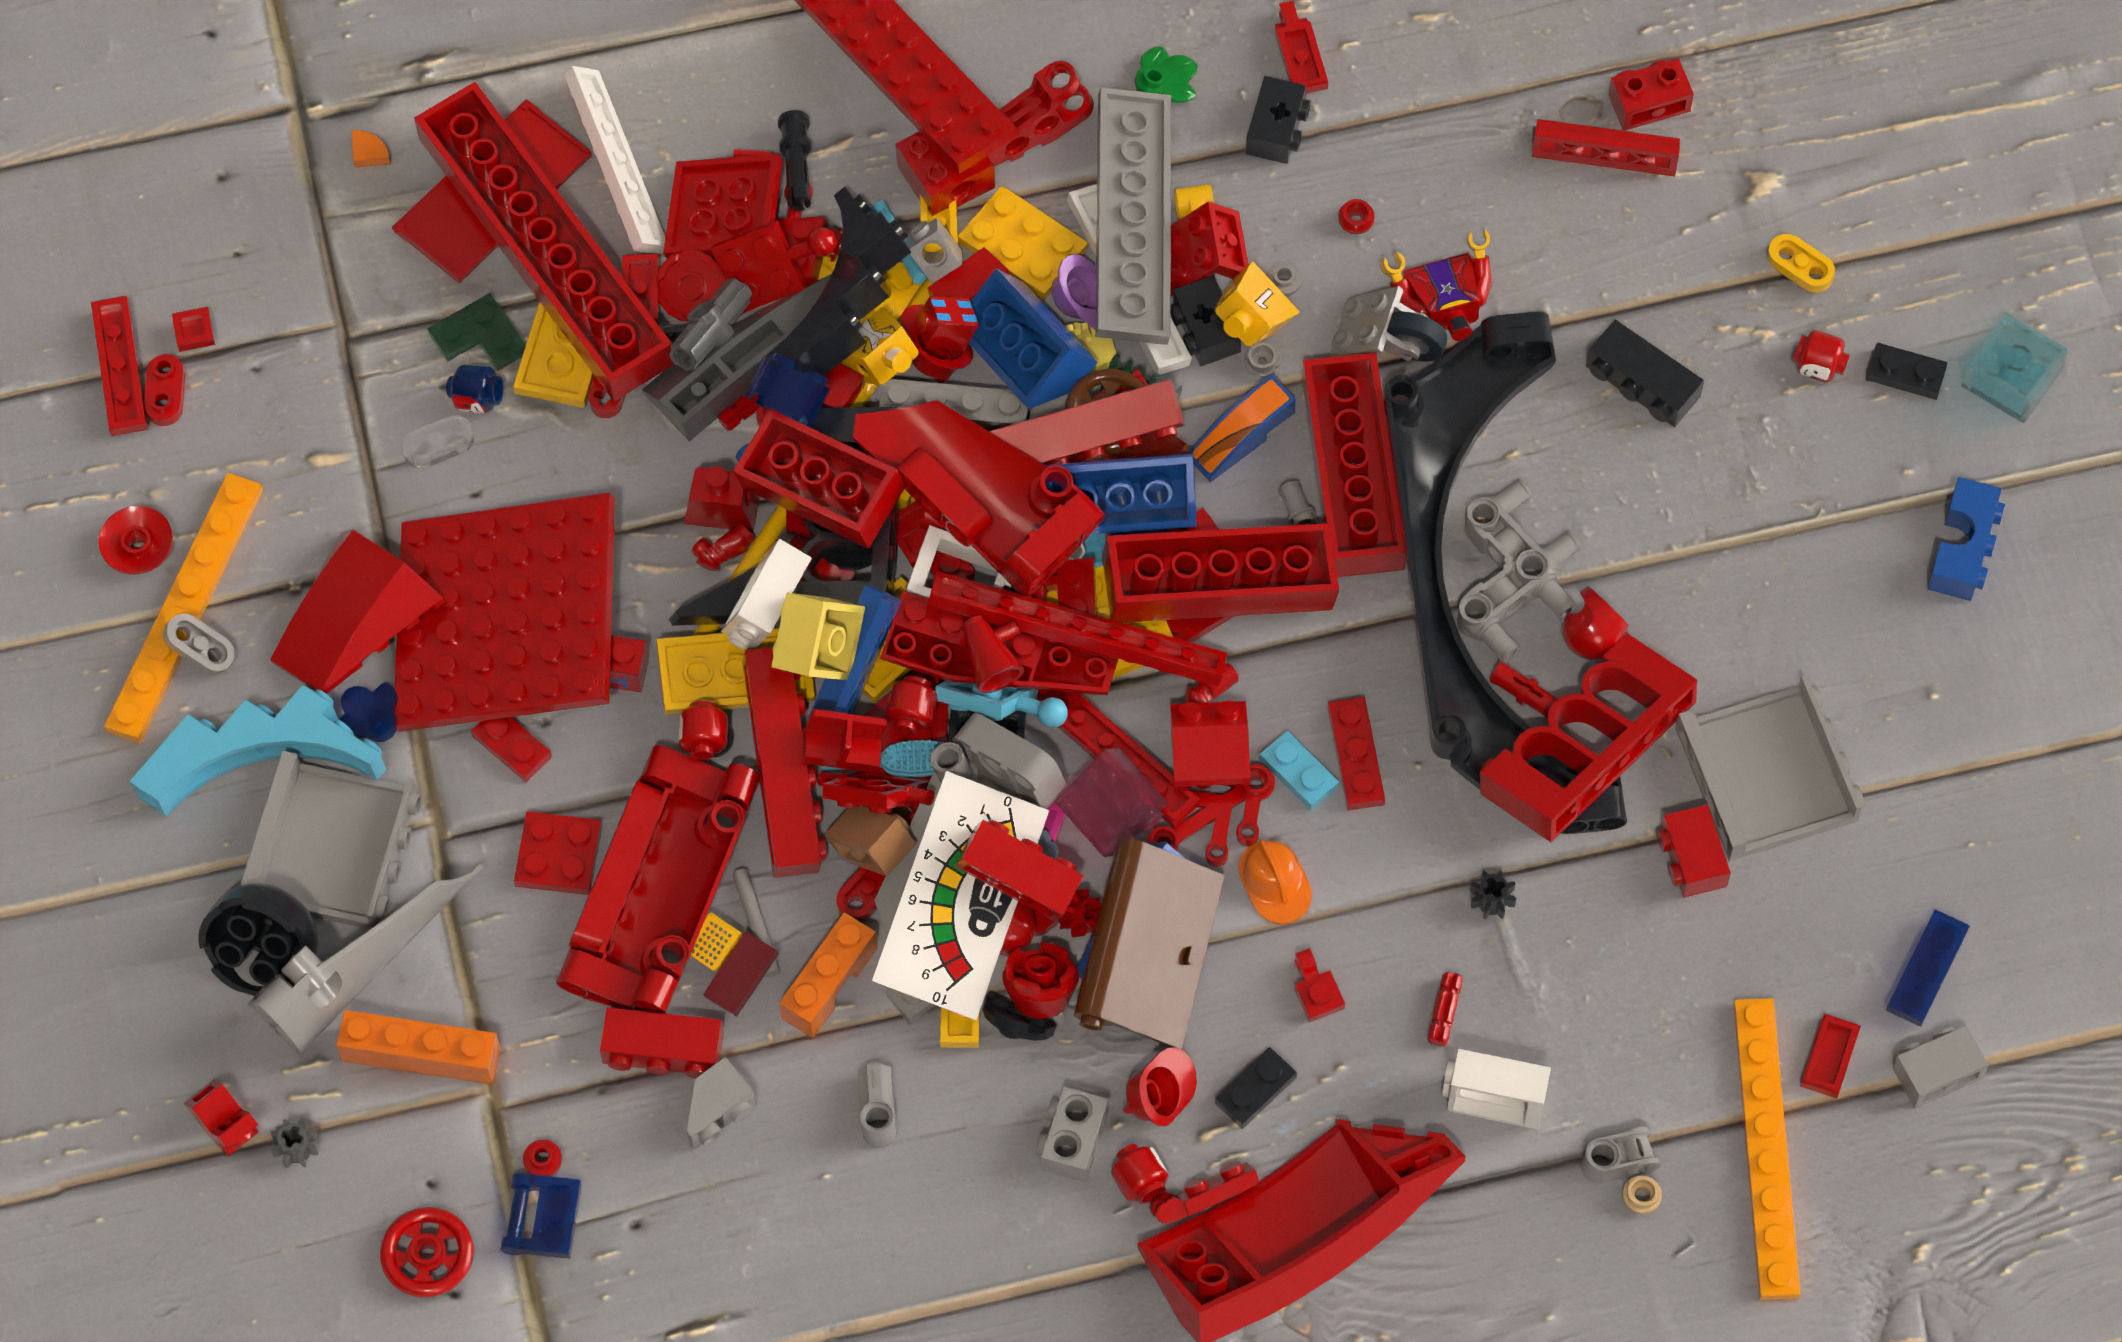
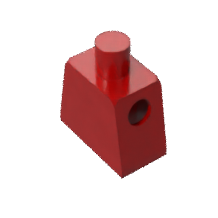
M720 466L711 468L697 467L692 479L684 524L731 530L741 523L750 532L754 533L760 497L742 488L733 471L725 470Z

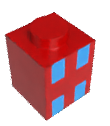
M929 296L916 318V327L918 332L921 333L925 347L933 349L965 350L979 326L969 298Z

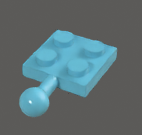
M944 681L936 685L937 701L947 703L948 707L953 710H970L980 713L991 721H1000L1015 711H1023L1038 716L1040 722L1046 727L1055 728L1062 725L1068 715L1065 703L1058 698L1051 697L1043 701L1037 700V689L1005 687L996 692L982 694L978 692L976 684Z

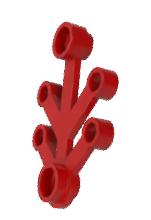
M1255 764L1250 765L1251 781L1258 780L1263 784L1259 789H1253L1249 784L1222 785L1233 788L1224 795L1193 791L1201 800L1198 808L1203 809L1179 824L1175 829L1168 826L1155 828L1149 835V843L1165 841L1178 852L1180 843L1215 821L1211 843L1206 847L1205 858L1207 863L1213 867L1223 866L1228 860V847L1226 843L1232 809L1245 801L1243 822L1237 826L1236 839L1241 845L1246 847L1257 843L1259 839L1257 820L1260 803L1273 793L1275 788L1274 775L1268 768ZM1212 785L1195 787L1201 790H1205L1210 788ZM1245 829H1250L1255 834L1251 838H1245L1241 835V832ZM1213 850H1221L1224 855L1216 859L1210 853Z

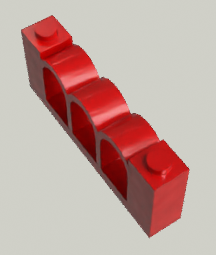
M1628 633L1601 658L1603 663H1598L1588 669L1582 679L1581 694L1565 695L1552 704L1548 711L1547 726L1529 728L1521 733L1514 742L1513 753L1504 749L1495 759H1488L1480 770V794L1550 843L1677 722L1680 713L1688 711L1696 703L1698 680ZM1606 690L1620 691L1646 707L1647 710L1632 723L1599 701L1594 695ZM1573 722L1585 723L1613 740V742L1600 755H1597L1564 733L1560 728ZM1550 755L1578 772L1579 775L1568 786L1563 788L1530 766L1526 760L1532 756Z

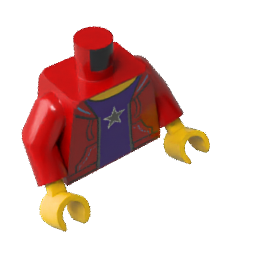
M1483 230L1484 244L1477 246L1472 241V231L1469 233L1467 245L1474 251V257L1472 258L1469 252L1403 270L1405 258L1402 254L1396 252L1393 254L1394 260L1397 263L1396 270L1388 266L1386 258L1381 260L1380 270L1383 274L1391 276L1392 281L1389 283L1391 288L1399 286L1403 289L1400 303L1415 312L1427 315L1430 319L1441 325L1444 330H1449L1454 341H1462L1472 334V328L1469 323L1476 322L1479 319V308L1486 304L1492 285L1489 256L1485 255V248L1490 242V235L1486 230Z

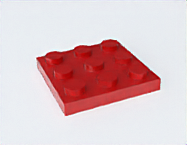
M779 154L677 161L663 250L666 259L674 253L685 250L704 251L713 256L710 248L714 244L775 221L783 164Z

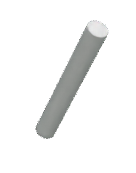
M747 869L736 870L733 872V878L751 933L772 947ZM776 959L765 974L766 977H773L780 973Z

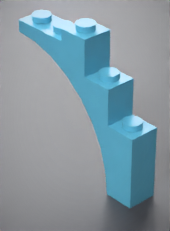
M302 685L277 715L265 705L259 704L256 707L245 699L219 730L208 720L203 718L199 722L187 714L129 782L139 799L167 817L187 796L212 779L242 766L270 759H280L282 751L295 753L300 758L328 760L345 765L377 781L387 769L381 757L382 750L369 739L365 738L362 742L353 736V731L338 719L333 708L334 701L325 692L319 689L313 692Z

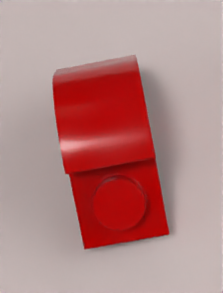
M215 1079L184 1103L204 1131L227 1156H230L259 1133L256 1128L259 1124L252 1115L242 1109L226 1087Z

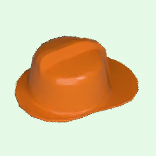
M1261 840L1245 850L1240 858L1238 871L1249 898L1260 916L1271 923L1282 925L1293 923L1303 917L1310 907L1312 891L1307 876L1290 847L1277 841Z

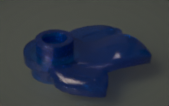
M384 682L373 692L361 686H353L346 689L341 696V707L345 714L339 720L345 723L353 731V736L359 740L364 737L375 742L389 740L397 730V716L394 710L398 696L394 687Z

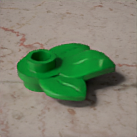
M1161 46L1153 47L1143 54L1140 60L1141 69L1136 73L1134 79L1136 91L1171 95V101L1175 103H1184L1196 98L1194 89L1188 84L1198 69V64L1194 60L1183 55L1169 57L1167 51Z

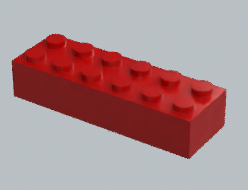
M1374 352L1303 360L1302 384L1323 524L1329 523L1337 577L1405 570L1406 550L1377 354Z
M1329 523L1107 536L1102 554L1110 618L1121 623L1333 610L1339 593Z

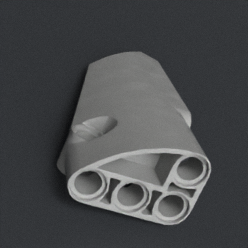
M978 713L972 714L952 739L953 743L940 744L933 750L930 762L934 773L926 789L934 791V801L929 806L919 804L908 831L917 844L894 870L885 877L874 900L886 938L888 937L946 771L1048 810L1067 787V783L1057 763L1049 754Z
M479 863L470 873L459 878L436 880L411 900L397 905L379 924L324 962L305 945L281 970L295 985L292 986L281 974L276 975L248 1002V1005L297 1053L301 1054L471 881L483 866Z

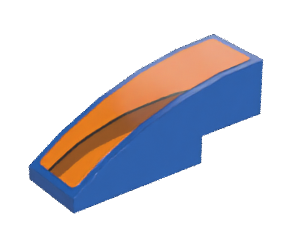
M1271 374L1229 409L1187 454H1193L1194 466L1211 483L1267 441V433L1295 413L1296 399Z

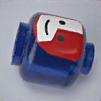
M461 365L456 369L454 375L450 376L447 380V396L452 399L454 407L461 412H491L495 405L501 403L503 397V380L500 376H497L496 371L490 366Z

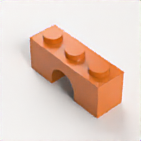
M844 912L779 1002L782 1020L814 1039L834 1011L835 999L844 982L850 975L857 978L878 949L876 931Z

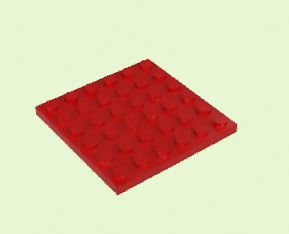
M610 492L401 523L400 560L405 562L436 590L446 602L436 610L432 606L418 617L420 622L409 631L405 627L397 633L393 727L398 732L609 704L615 498Z

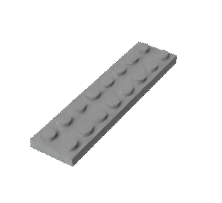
M1100 87L1098 93L1095 337L1168 345L1170 339L1171 95Z

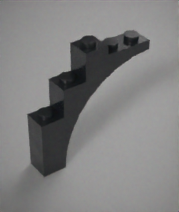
M846 187L834 195L841 210L843 225L841 249L834 271L822 294L806 317L780 344L766 355L778 376L797 397L866 343V340L859 332V329L863 327L860 320L889 298L881 286L886 281L883 274L911 253L903 241L908 237V234L898 221L894 219L889 223L881 212L875 215L860 193L853 197Z

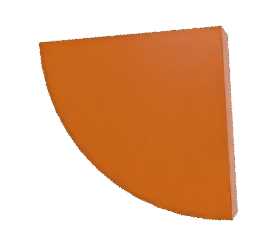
M352 130L353 162L355 167L391 164L388 150L381 139L366 131Z

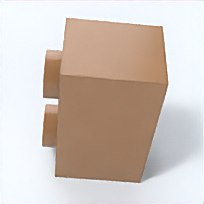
M862 805L848 808L824 834L843 861L884 876H888L917 844L908 833L909 825L899 815L894 813L892 815L872 813L868 807Z

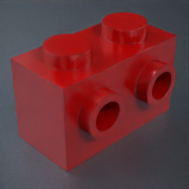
M1679 58L1670 61L1659 60L1643 69L1636 71L1625 70L1618 73L1615 77H1611L1608 96L1622 130L1626 131L1691 112L1694 93Z

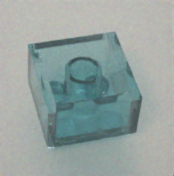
M2005 312L1968 364L1961 387L2020 422L2025 423L2062 371L2069 349Z

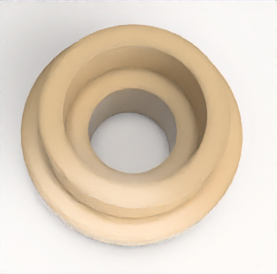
M1644 1175L1635 1176L1624 1186L1623 1201L1632 1212L1636 1214H1649L1659 1207L1662 1199V1190L1653 1178ZM1644 1191L1648 1194L1649 1199L1647 1201H1639L1635 1197V1193Z

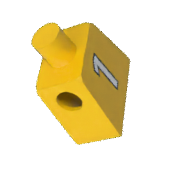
M1253 261L1228 283L1215 307L1216 314L1224 322L1225 332L1230 337L1239 338L1248 347H1252L1275 335L1300 312Z

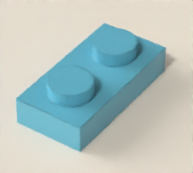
M1288 731L1260 753L1259 760L1310 811L1339 788V781Z

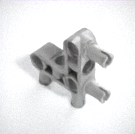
M1517 479L1496 496L1490 495L1472 500L1468 505L1465 519V533L1468 538H1470L1474 546L1481 553H1487L1502 571L1485 584L1481 582L1477 584L1461 599L1458 609L1457 626L1459 631L1466 637L1473 638L1479 642L1484 641L1501 661L1505 663L1518 654L1520 646L1501 628L1500 624L1534 598L1540 597L1560 620L1564 619L1567 612L1572 613L1576 608V602L1556 583V572L1558 565L1580 550V542L1572 532L1567 530L1548 546L1542 548L1515 522L1509 513L1531 498L1529 487L1521 479ZM1477 517H1486L1490 520V522L1486 524H1481L1476 522L1474 519ZM1531 568L1537 570L1540 574L1530 576L1525 574L1523 570ZM1475 611L1482 614L1483 617L1472 619L1466 614Z

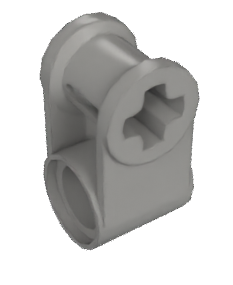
M1637 1127L1619 1134L1592 1140L1587 1146L1581 1163L1584 1176L1591 1182L1605 1183L1625 1177L1645 1175L1657 1170L1661 1165L1659 1158L1654 1157L1648 1138L1651 1136L1649 1128ZM1592 1156H1605L1609 1160L1610 1165H1597L1593 1161Z

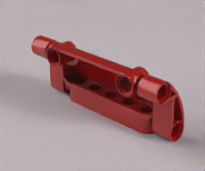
M655 745L652 747L640 779L636 781L570 939L568 945L570 949L556 980V984L560 988L571 994L612 1008L666 1014L760 781V775L755 770L741 764H730L726 771H723L666 746ZM723 815L728 817L732 821L733 827L724 828L720 826L716 816ZM661 951H673L678 956L679 962L675 964L668 963L662 957Z

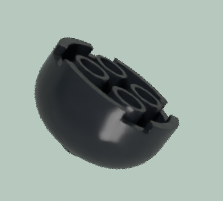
M261 883L238 886L222 895L203 919L198 934L199 948H204L208 959L213 965L211 972L233 990L255 996L264 986H256L245 982L234 969L242 965L252 949L259 953L249 967L250 975L257 983L266 985L276 975L282 974V968L305 945L315 955L318 948L316 926L307 908L289 892L273 885ZM287 976L285 977L292 986L295 985Z

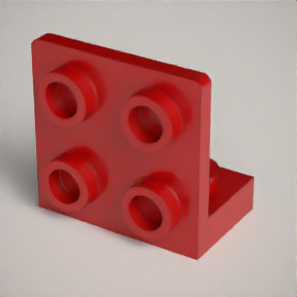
M1206 202L1171 225L1170 296H1173L1174 289L1210 277L1214 273L1234 279L1249 265L1239 211Z

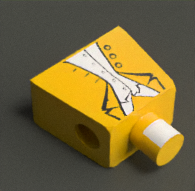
M882 306L862 323L863 327L859 329L866 343L840 363L864 375V382L880 386L889 381L898 372L903 373L907 371L911 366L912 360L918 356L919 351L899 322Z

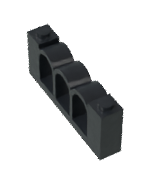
M898 407L810 408L809 421H805L804 425L869 455L853 439L855 415L898 409ZM899 499L869 549L835 532L821 531L818 529V524L803 517L804 524L810 532L812 539L807 542L801 552L810 556L811 560L803 573L806 582H798L796 594L827 597L857 604L865 585L869 584L893 596ZM873 553L871 581H822L814 577V571L819 561L829 554Z

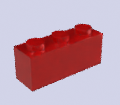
M982 820L978 823L964 846L955 867L1054 922L1061 918L1084 875L1076 872V866L1070 861L1061 857L1053 859L1042 853L1043 848L1034 841L1025 838L1020 841L1008 834L1009 829L997 821L989 820L986 822Z
M607 1007L600 1045L603 1064H608V1067L619 1071H627L631 1067L645 1068L648 1072L657 1075L669 1074V1071L682 1072L686 1076L696 1079L720 1061L724 1037L722 1020Z

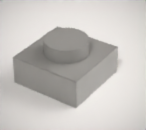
M892 988L886 991L888 999L909 1024H912L936 1006Z

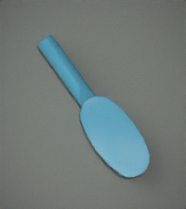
M915 740L890 745L881 752L880 768H883L885 772L891 775L901 777L932 776L934 769L930 762L931 754L938 745L944 742ZM821 766V771L844 770L840 768Z

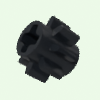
M1501 870L1497 875H1488L1487 872L1483 871L1481 883L1472 882L1470 886V892L1477 895L1471 899V908L1479 907L1483 912V919H1487L1489 915L1497 914L1503 919L1505 907H1515L1517 898L1510 895L1515 890V881L1507 883L1503 878V871Z

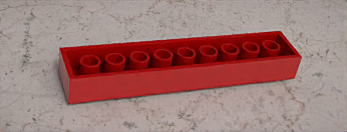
M476 82L471 83L414 117L421 143L613 401L618 400L675 365L669 357L671 341Z

